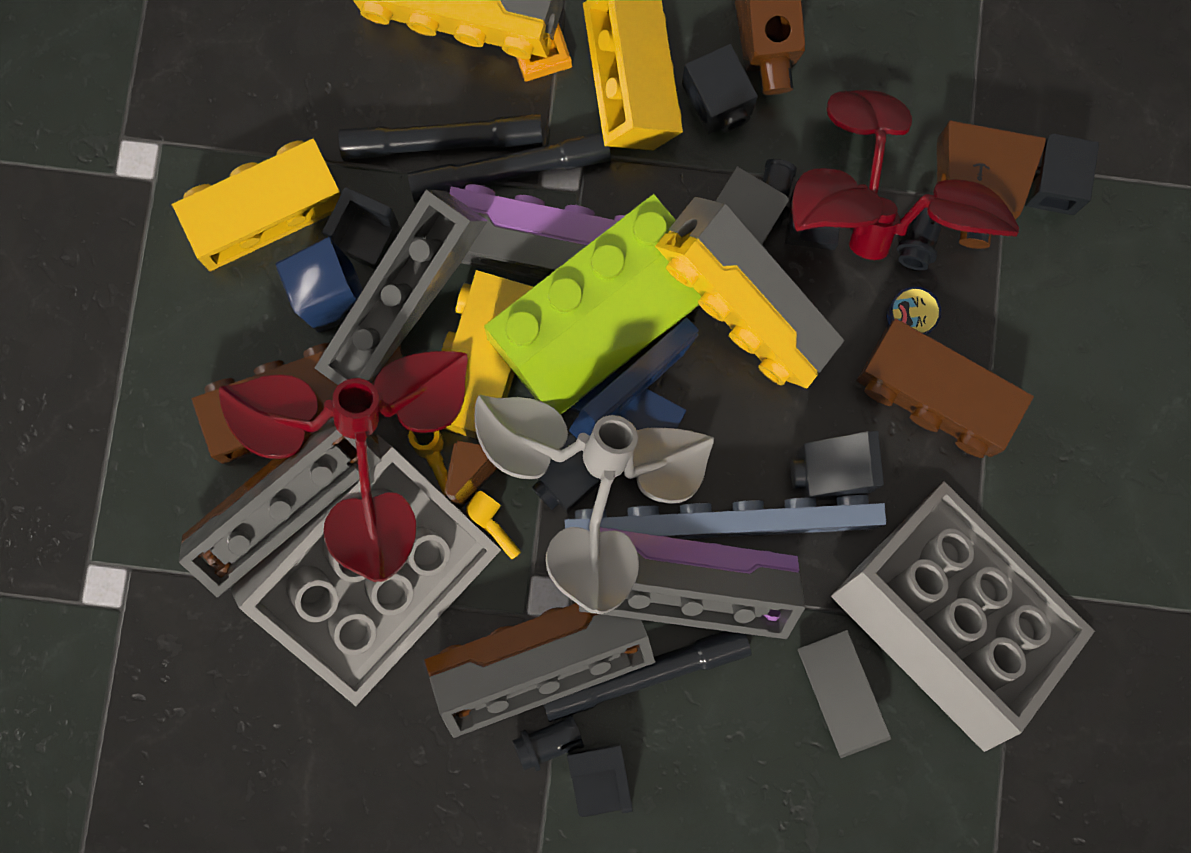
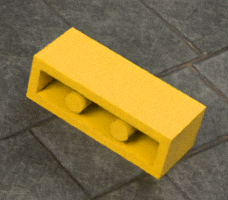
M586 0L583 3L604 146L655 150L683 133L681 110L678 104L673 73L674 66L670 55L666 17L663 12L662 0Z
M313 138L306 142L294 141L288 143L277 151L276 156L259 164L256 162L243 164L234 169L229 178L214 185L202 184L193 187L184 194L183 199L173 203L172 206L197 259L209 271H212L330 216L341 193Z
M478 270L475 272L472 285L463 284L456 305V313L462 314L456 333L451 331L447 333L442 351H455L467 354L465 397L460 414L444 430L478 439L474 422L475 404L478 396L508 397L515 373L487 340L484 325L526 294L533 286Z

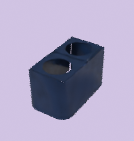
M330 237L275 264L294 313L319 333L341 325L363 291L352 262Z

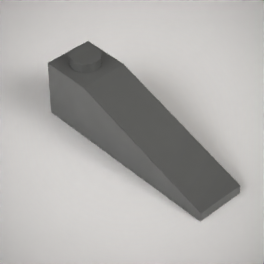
M426 190L318 361L315 369L337 385L351 378H361L372 383L461 264L488 220L447 191Z

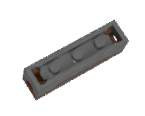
M332 416L317 432H305L303 447L297 454L291 457L271 460L182 535L178 562L210 592L219 597L359 480L355 439H350L340 434L334 425V418ZM374 433L367 436L369 471L382 461L378 437ZM202 556L208 561L209 564H207L203 560Z
M577 603L564 608L556 607L542 613L540 617L515 626L500 627L486 637L464 645L449 646L439 654L424 659L439 713L453 738L655 663L642 620L579 612V605Z

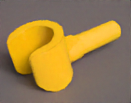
M410 430L408 435L410 444L417 455L426 458L443 495L447 496L444 491L448 472L440 453L444 444L441 433L439 431L433 432L434 438L431 443L419 445L413 431Z
M476 492L466 506L467 517L490 534L511 560L521 553V550L502 527L492 520L501 505L484 492Z

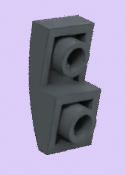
M847 630L798 649L840 758L891 740Z

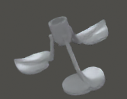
M479 395L475 404L474 422L478 441L487 458L494 466L510 476L521 479L540 478L546 473L551 459L556 462H564L581 450L583 451V461L587 470L594 477L601 479L589 524V531L580 527H569L560 531L551 540L546 552L547 571L551 580L563 594L590 613L604 614L620 606L636 582L639 560L636 548L626 534L619 531L600 532L601 519L614 478L624 471L626 478L633 479L637 477V484L641 492L655 501L669 504L686 501L697 492L703 481L714 438L705 434L675 428H644L636 430L627 419L609 415L597 421L590 436L586 433H580L576 442L562 449L567 441V426L562 416L548 404L530 398H494L485 395Z

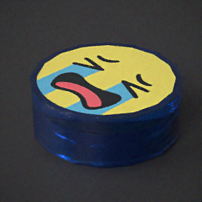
M909 287L901 290L892 299L887 309V320L890 325L897 318L921 333L928 335L937 327L941 319V306L931 291L922 287Z

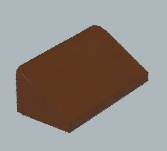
M463 441L454 443L444 492L455 506L464 507L498 469L487 458L481 445Z

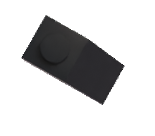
M879 431L863 432L805 443L797 451L798 458H791L793 489H801L802 498H816V501L836 500L837 497L869 495L884 486Z

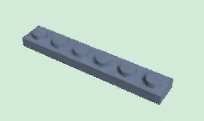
M850 495L837 497V506L820 507L816 505V498H794L784 500L785 508L764 509V501L760 500L732 503L733 511L712 512L710 503L680 505V514L659 515V506L627 508L628 516L607 517L606 509H604L600 527L656 536H668L676 539L873 530L886 525L885 503L869 504L868 495ZM593 509L576 510L575 519L565 520V529L580 527L589 531Z

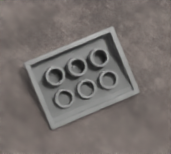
M379 435L377 437L382 461L369 471L372 498L387 492L398 493L410 504L416 519L415 543L404 566L386 581L373 582L339 564L328 551L323 530L325 519L330 510L340 501L349 498L362 499L360 480H358L241 577L230 589L239 609L355 706L360 703L501 551L494 542Z
M944 481L903 520L831 595L858 625L984 752L1023 732L1095 632Z

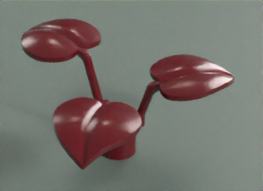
M873 90L839 91L830 96L826 110L830 120L836 126L855 134L875 135L876 145L869 188L865 184L857 185L852 176L836 169L818 168L803 173L796 183L792 198V215L797 232L815 227L853 228L849 240L850 249L865 259L880 260L888 255L894 235L905 236L909 224L923 209L928 207L929 217L948 228L973 233L1017 237L1019 226L1000 196L982 184L967 180L952 179L938 182L933 191L934 195H923L904 217L900 219L896 204L889 199L879 197L878 189L886 134L906 135L909 132L912 124V115L909 109L897 98Z
M433 351L399 358L386 365L378 373L374 385L361 378H351L341 382L334 390L333 400H326L324 402V409L317 417L318 403L315 393L306 382L289 375L274 374L255 378L240 384L220 386V405L226 424L235 438L249 451L262 457L280 459L297 454L303 447L305 431L317 432L331 416L334 418V425L340 434L347 438L355 439L362 499L349 498L342 500L330 510L324 523V540L328 551L339 564L370 581L383 582L395 575L408 560L416 538V519L410 504L398 493L387 492L372 498L367 436L376 430L379 423V412L385 417H391L397 413L400 423L406 429L414 432H436L451 425L460 414L464 403L468 357L463 352Z

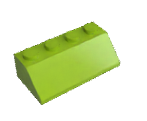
M654 194L484 325L487 340L534 398L553 407L560 415L699 306L700 294L693 287H687L677 281L667 271L666 266L669 261L655 247L664 234L669 232V228L676 220Z

